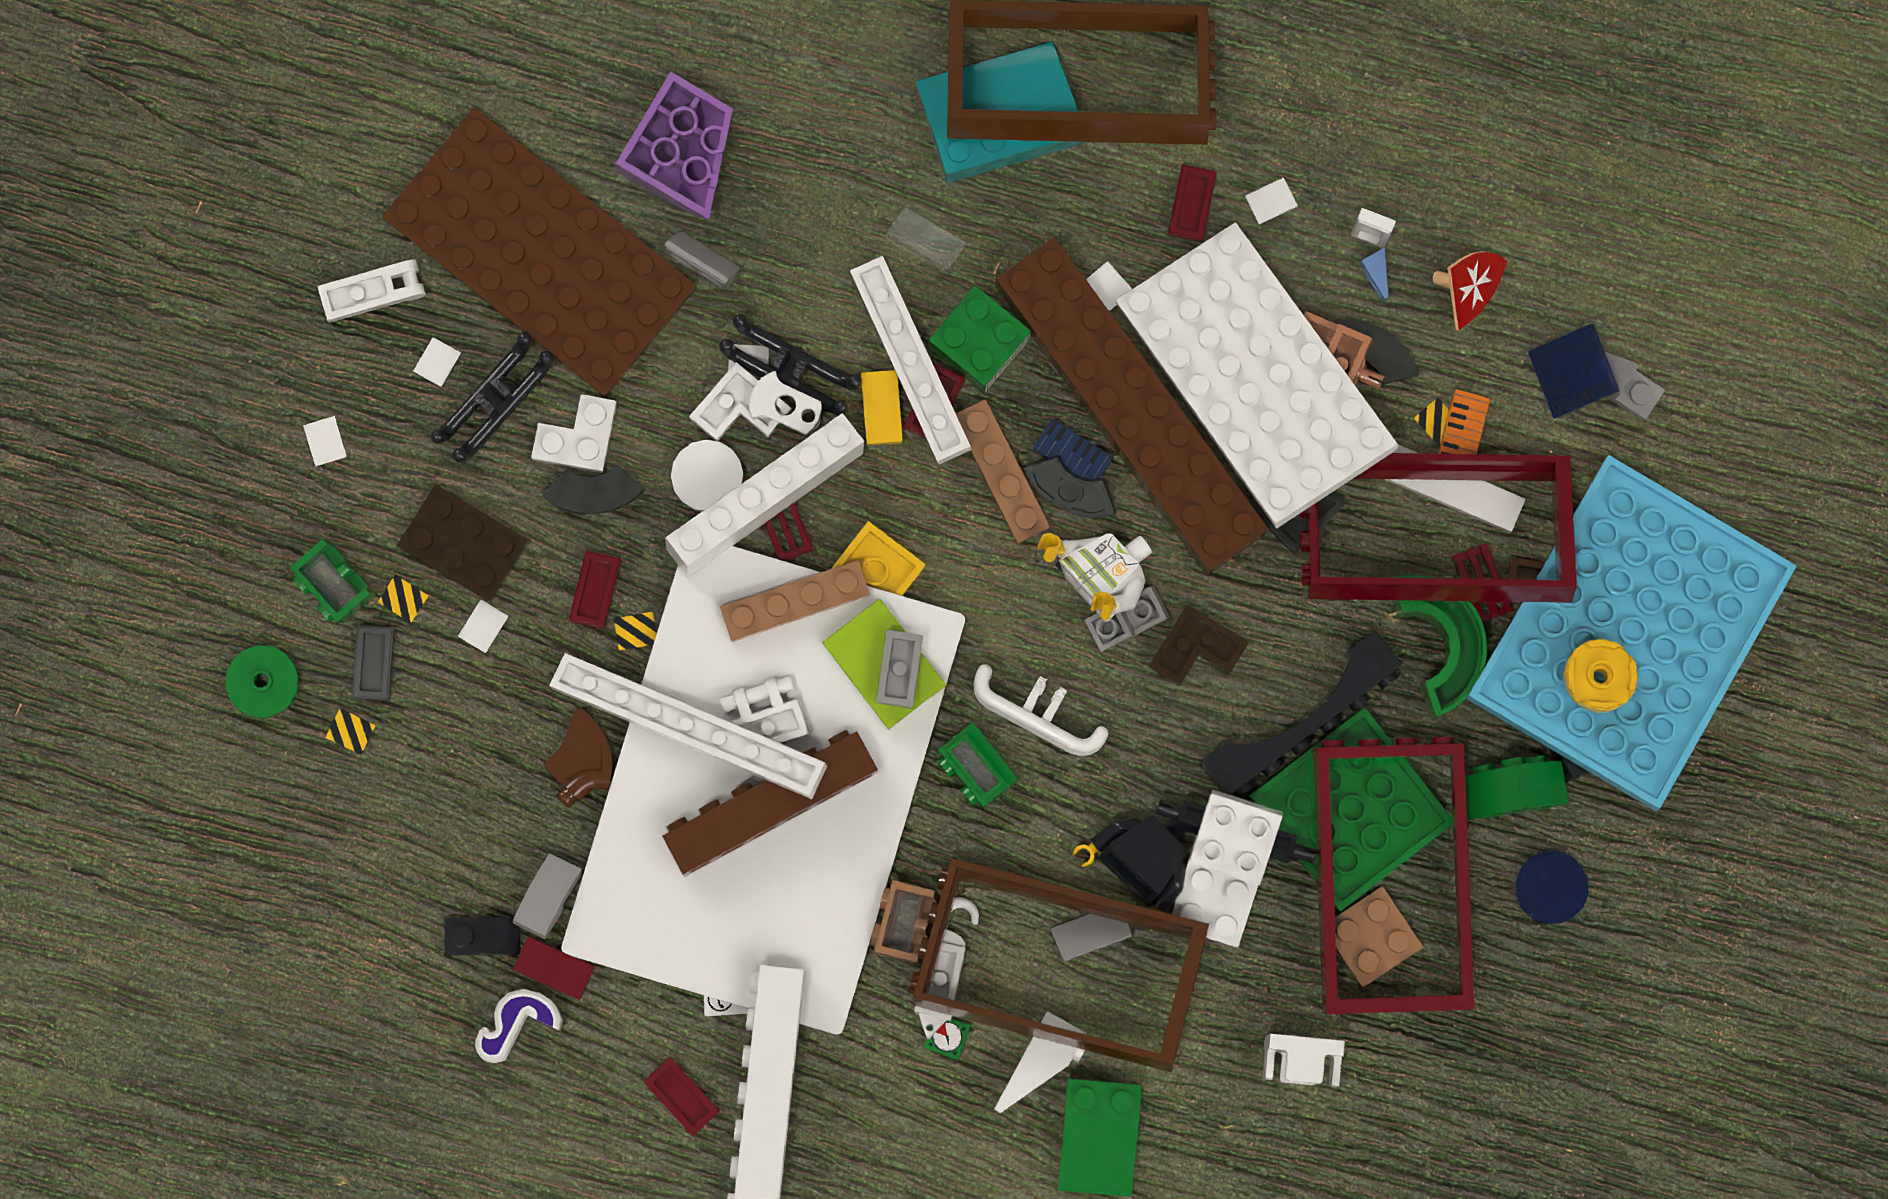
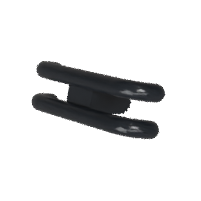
M738 314L734 317L733 324L740 333L777 354L772 366L740 350L731 340L724 339L720 342L719 349L725 357L734 363L737 362L741 367L760 377L776 371L777 378L781 383L821 401L822 409L829 413L840 415L848 412L849 405L846 401L830 398L801 381L806 371L810 370L842 388L855 391L862 386L860 376L848 375L749 322L743 314Z
M528 332L519 334L517 342L456 412L441 428L432 431L431 440L435 444H443L460 429L477 408H480L489 416L461 448L453 451L452 457L457 463H464L469 460L485 444L551 368L554 356L550 351H543L535 366L512 392L501 382L529 350L532 344V337Z

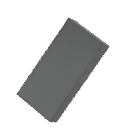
M357 625L352 689L353 699L390 701L394 628Z

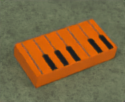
M1458 389L1453 391L1438 454H1477L1490 398Z

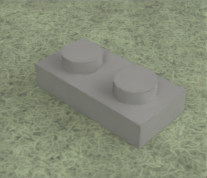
M887 630L876 704L913 709L923 635Z

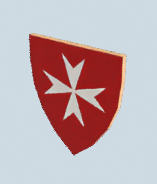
M1486 251L1473 252L1447 268L1448 273L1439 270L1434 273L1433 283L1448 288L1451 291L1456 330L1459 331L1479 315L1496 291L1507 264V260L1498 254Z

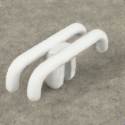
M982 664L978 668L973 683L974 694L979 703L986 709L1077 756L1091 755L1099 751L1106 742L1109 733L1107 728L1103 726L1097 727L1089 738L1081 739L1051 723L1068 690L1062 687L1056 690L1051 699V704L1043 716L1039 717L1033 714L1032 711L1039 695H1042L1046 687L1047 679L1041 676L1038 678L1022 708L991 691L989 680L992 676V668L989 665Z

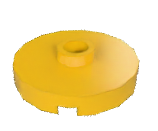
M1605 639L1589 640L1576 648L1566 661L1563 673L1565 688L1572 700L1585 710L1596 713L1612 712L1623 706L1636 690L1638 681L1636 663L1632 656H1629L1617 642ZM1594 672L1602 673L1605 677V682H1597L1594 679Z

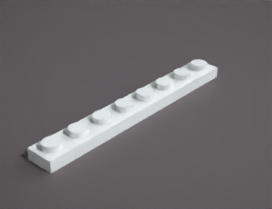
M566 653L549 685L557 692L810 799L813 798L827 768L826 763Z

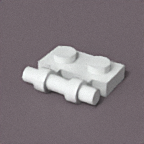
M790 676L775 680V677L764 680L765 684L745 691L742 687L733 690V695L720 698L724 713L739 709L741 718L729 721L730 723L770 740L783 744L809 735L798 700L782 702L780 694L794 690ZM770 698L773 707L751 713L749 704Z

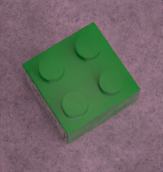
M974 286L931 336L928 348L959 374L965 376L981 392L985 393L1029 341L1031 330L977 286Z

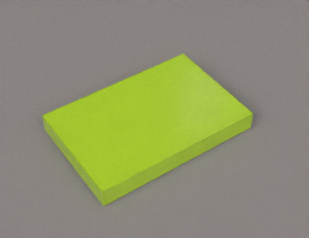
M878 599L824 640L822 644L885 727L890 730L947 685L921 652L913 709L876 704L886 632L891 630L906 633L882 600Z

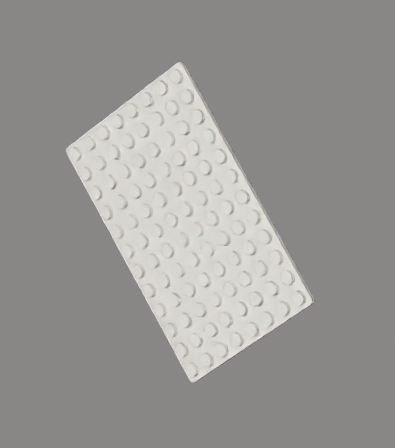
M732 546L688 578L681 568L677 566L641 685L729 722L741 718L739 709L724 713L720 698L733 695V690L742 687L745 691L765 684L764 680L775 677V680L790 676L794 690L780 694L782 702L798 700L809 735L783 743L782 745L801 753L813 747L819 752L830 746L828 740L836 734L848 730L851 735L857 731L873 759L878 773L684 877L662 837L668 833L666 826L683 817H686L689 822L701 815L698 809L717 799L722 804L733 798L731 792L734 789L748 782H751L754 787L765 781V779L630 722L561 948L564 953L573 957L755 1009L756 994L750 993L752 971L759 972L761 964L805 969L799 1024L838 1035L843 1032L880 909L882 894L889 879L945 688L888 730L829 654L822 642L878 599H881L906 633L923 635L921 652L947 684L964 627L965 617L958 612L867 586L870 593L869 597L731 642L720 606L821 573ZM770 698L749 704L752 714L773 707Z

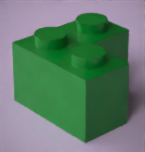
M1546 756L1530 757L1524 759V761L1523 757L1502 760V767L1495 769V764L1473 767L1474 774L1465 776L1467 820L1488 819L1516 812L1543 810L1569 804L1562 761L1547 762Z

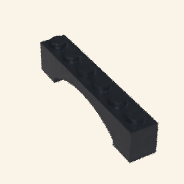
M1376 630L1345 653L1344 657L1348 663L1338 685L1326 702L1306 720L1280 735L1260 742L1235 745L1230 739L1201 761L1199 765L1220 792L1228 795L1234 794L1235 797L1240 798L1254 787L1251 782L1253 778L1261 772L1265 777L1271 775L1283 765L1280 760L1281 757L1289 751H1292L1294 755L1300 753L1313 743L1309 736L1321 729L1325 734L1342 721L1338 714L1348 707L1354 712L1370 700V697L1367 695L1370 690L1377 685L1383 690L1399 678L1395 671L1402 666V663Z

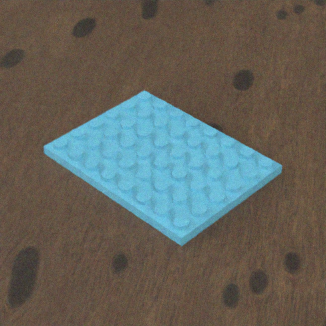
M1608 455L1573 513L1577 589L1573 602H1522L1466 699L1657 812L1664 803L1797 565ZM1555 546L1535 580H1556ZM1605 639L1617 642L1629 656H1632L1636 663L1638 672L1636 690L1623 706L1612 712L1596 713L1585 710L1572 700L1565 688L1563 673L1566 661L1576 648L1589 640ZM1594 672V679L1599 683H1604V675L1600 672Z

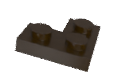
M1186 605L1148 668L1180 686L1195 660L1200 656L1230 675L1249 642L1191 606Z

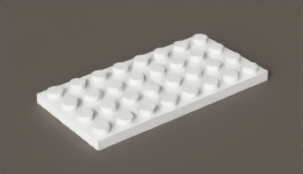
M1236 222L1115 300L1117 307L1276 529L1398 449L1397 442Z

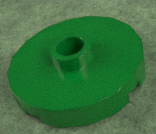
M258 645L243 650L232 660L226 673L225 686L229 699L239 711L252 718L268 719L280 714L292 705L298 694L300 678L295 664L287 654L272 646ZM260 675H265L268 678V683L263 688H258L255 684L256 678Z

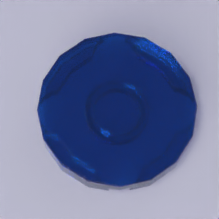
M1559 851L1542 852L1529 858L1519 869L1515 880V897L1520 908L1531 919L1543 924H1560L1573 918L1584 907L1589 894L1588 878L1582 867L1573 857Z

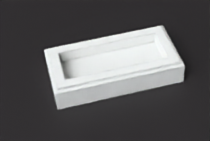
M1362 208L1351 235L1382 248L1385 246L1396 221Z

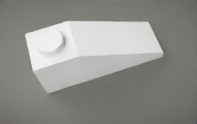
M1046 1012L1041 1021L1043 1024L1086 1034V1032L1049 1012ZM1033 1037L994 1111L1002 1113L1066 1068L1071 1060L1078 1063L1085 1050Z

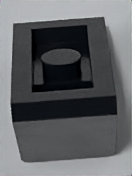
M510 917L445 918L444 955H519V926L513 924L514 918Z

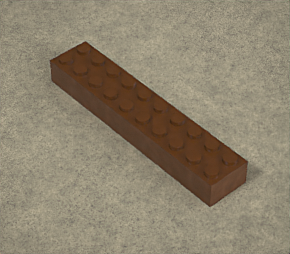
M1055 237L996 278L995 287L1020 322L1031 330V337L1206 576H1209L1266 535L1269 529Z

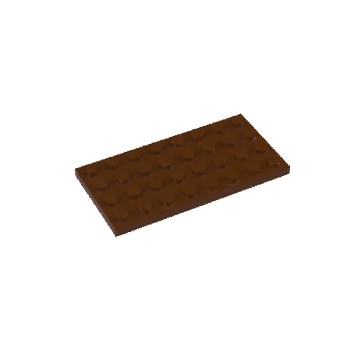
M475 107L382 216L383 220L522 332H528L532 340L546 351H550L558 361L604 398L608 396L697 289V286Z

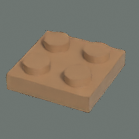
M1383 886L1335 917L1336 951L1361 988L1423 948Z

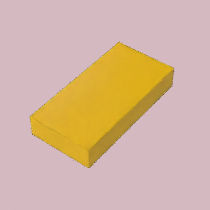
M896 371L861 373L866 445L903 443L898 375Z

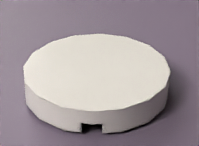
M712 440L693 442L681 450L673 462L671 472L675 494L682 503L699 512L704 511L741 485L744 477L740 459L734 451L723 443Z

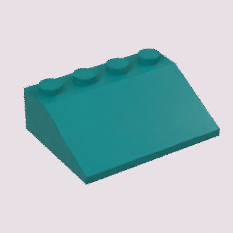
M1053 42L963 67L962 109L1078 112ZM948 72L915 81L946 184L1083 144V142L947 139Z

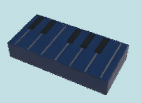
M1053 418L1033 447V451L1045 459L1060 455L1067 468L1076 475L1088 479H1100L1113 460L1112 456Z

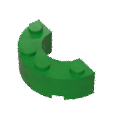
M1408 574V575H1399V576H1395V577H1391V578H1434V577L1426 576V575H1418V574ZM1393 600L1398 618L1413 616L1426 620L1437 629L1444 641L1445 658L1441 670L1435 677L1425 681L1420 686L1431 721L1439 719L1457 708L1468 697L1478 677L1484 670L1487 656V640L1483 623L1470 601Z

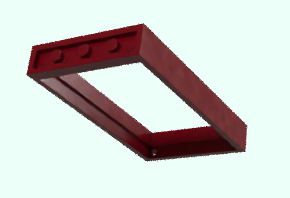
M1391 453L1353 478L1551 482L1556 580L1320 577L1318 502L1299 514L1300 520H1306V531H1301L1300 552L1307 553V564L1301 565V585L1308 586V599L1572 603L1577 589L1570 455Z
M1432 737V744L1417 745V738H1396L1395 745L1381 746L1380 739L1358 740L1359 747H1344V740L1322 741V748L1312 749L1316 849H1318L1317 883L1322 1014L1474 1010L1464 743L1454 744L1453 737ZM1450 755L1460 994L1338 999L1329 759Z

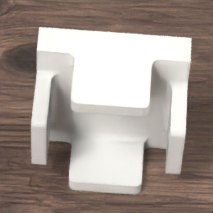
M1269 1034L1264 1039L1265 1055L1262 1080L1270 1081L1273 1079L1275 1052L1281 1054L1280 1082L1312 1086L1320 1084L1323 1081L1324 1059L1328 1057L1331 1060L1329 1086L1338 1087L1345 1041Z

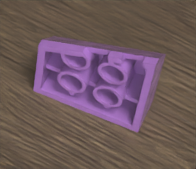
M670 72L615 163L613 170L673 206L709 221L733 108L675 73Z

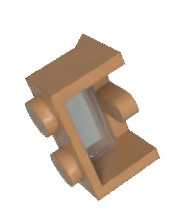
M892 880L891 888L885 887L880 902V909L885 910L882 923H876L873 929L871 944L876 945L874 952L879 955L922 965L923 959L918 958L922 938H929L932 924L927 923L932 903L938 902L939 894L935 890Z

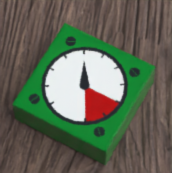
M951 1019V1021L947 1020L929 1040H926L924 1048L958 1061L971 1026Z

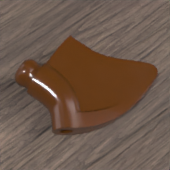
M576 709L562 745L543 763L550 774L564 787L557 793L556 798L565 807H572L576 800L580 801L594 789L609 790L613 779V758L604 733L584 709Z

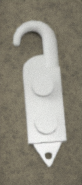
M955 897L952 911L956 908L966 909L971 915L972 924L977 925L979 922L977 907L972 901L964 897ZM947 929L929 994L955 1001L966 948L961 936ZM915 1006L914 1012L919 1015L928 1040L947 1020L951 1021V1015ZM932 1026L933 1030L928 1031L927 1027Z

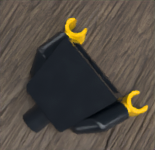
M1149 816L1143 821L1136 817L1116 820L1092 837L1090 845L1077 846L1074 849L1073 856L1079 854L1081 850L1087 849L1090 852V859L1081 866L1089 867L1094 864L1096 853L1098 851L1101 852L1097 858L1146 906L1151 902L1154 904L1149 909L1167 912L1184 888L1187 867L1183 859L1188 851L1179 839L1186 831L1177 829V820L1170 818L1163 825L1153 816Z

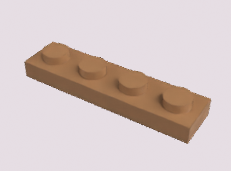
M986 399L956 413L972 450L970 452L1017 545L1050 530V526Z
M857 560L720 606L731 642H735L869 597L870 593Z

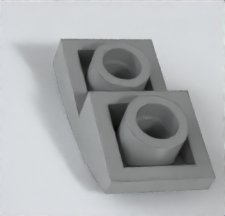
M1150 586L1142 590L1134 609L1117 613L1107 622L1096 613L1085 619V622L1100 652H1103L1168 620L1170 616L1154 586Z
M549 853L528 888L513 919V924L546 939L564 911V902L582 876L581 868Z

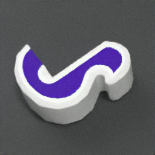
M526 989L509 992L498 1002L494 1012L496 1030L491 1032L485 1027L479 1030L475 1042L476 1051L487 1062L498 1063L505 1061L528 1016L561 1031L563 1019L559 1008L552 1000L541 993Z

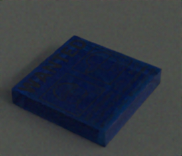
M1594 324L1586 325L1528 352L1553 419L1563 417L1620 391Z

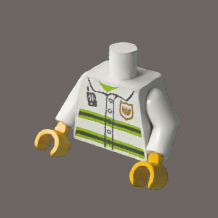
M1052 533L1042 535L1037 548L1039 550L1046 549L1043 555L1046 562H1053L1057 556L1061 558L1059 562L1066 580L1091 606L1090 610H1095L1101 619L1107 622L1115 614L1129 611L1136 607L1146 581L1139 562L1152 553L1151 548L1141 536L1123 546L1113 534L1080 540H1061Z

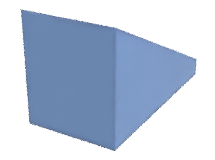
M1385 247L1363 259L1360 263L1361 269L1382 303L1388 299Z

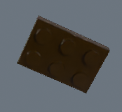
M435 484L397 546L491 604L529 541Z

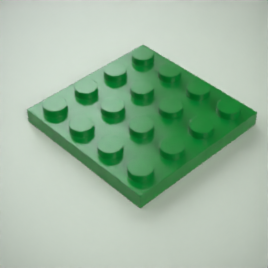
M1364 707L1252 793L1249 798L1253 803L1282 811L1283 816L1278 830L1296 835V844L1316 849L1312 749L1322 748V741L1344 740V747H1359L1358 740L1380 739L1381 746H1392L1394 744ZM1404 757L1329 759L1334 907L1338 912H1341L1453 825L1451 816ZM1317 856L1314 864L1297 859L1318 885Z

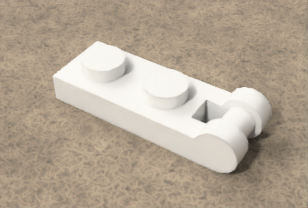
M416 260L403 261L317 286L327 321L331 323L403 301L424 297L426 295L424 286L418 282L416 275L419 272ZM402 277L405 287L395 290L392 279Z

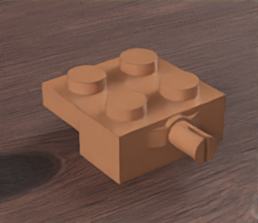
M1306 311L1304 317L1353 384L1356 386L1360 381L1379 390L1381 383L1369 377L1383 382L1385 375L1365 368L1366 355L1372 344V337Z

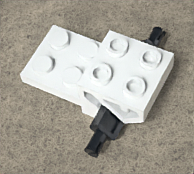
M1211 791L1206 807L1189 801H1184L1182 807L1159 800L1155 813L1156 815L1177 820V829L1196 834L1186 866L1184 888L1175 900L1171 914L1208 923L1207 938L1237 948L1258 885L1261 884L1268 859L1271 858L1289 863L1293 857L1314 864L1318 849L1296 844V835L1278 830L1283 816L1282 811L1219 791Z

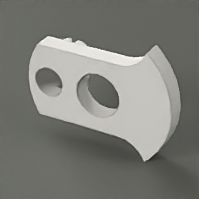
M776 371L766 374L756 383L749 401L752 420L758 417H767L805 436L820 425L821 401L781 383L777 378ZM782 396L792 397L796 402L794 412L790 415L779 414L775 409V403L778 398ZM813 411L815 419L810 423L804 422L802 420L803 415Z

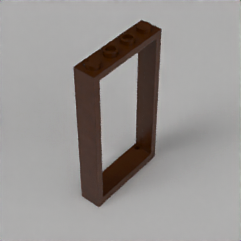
M950 0L947 139L1208 145L1209 130H1216L1217 118L1216 109H1210V101H1215L1216 79H1209V71H1215L1216 62L1215 49H1209V42H1214L1215 20H1208V6ZM964 27L1196 33L1197 115L962 109Z
M951 858L949 869L942 868L941 875L939 876L937 889L942 890L939 903L933 902L929 912L927 923L933 925L930 937H923L920 944L918 958L923 959L920 973L913 972L908 993L914 994V1006L1172 1073L1208 935V923ZM964 881L1190 939L1160 1054L929 994L959 882Z

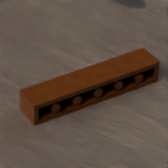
M848 730L842 731L828 740L830 746L817 752L816 748L813 747L803 752L808 756L825 762L827 765L812 799L768 780L754 787L751 782H748L734 789L731 792L733 798L722 804H720L718 799L698 809L701 815L689 822L686 817H683L666 826L668 833L662 837L684 877L877 774L878 769L858 732L856 731L850 735Z

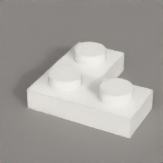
M737 362L689 416L692 422L715 441H719L740 415L768 438L780 425V423L767 417H758L752 420L749 401L752 390L758 380ZM778 398L775 403L776 411L781 415H788L792 411L791 408Z
M581 394L574 429L538 423L532 460L604 473L617 401Z

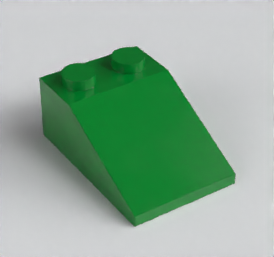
M1078 1079L1066 1080L1058 1191L1132 1196L1142 1085Z

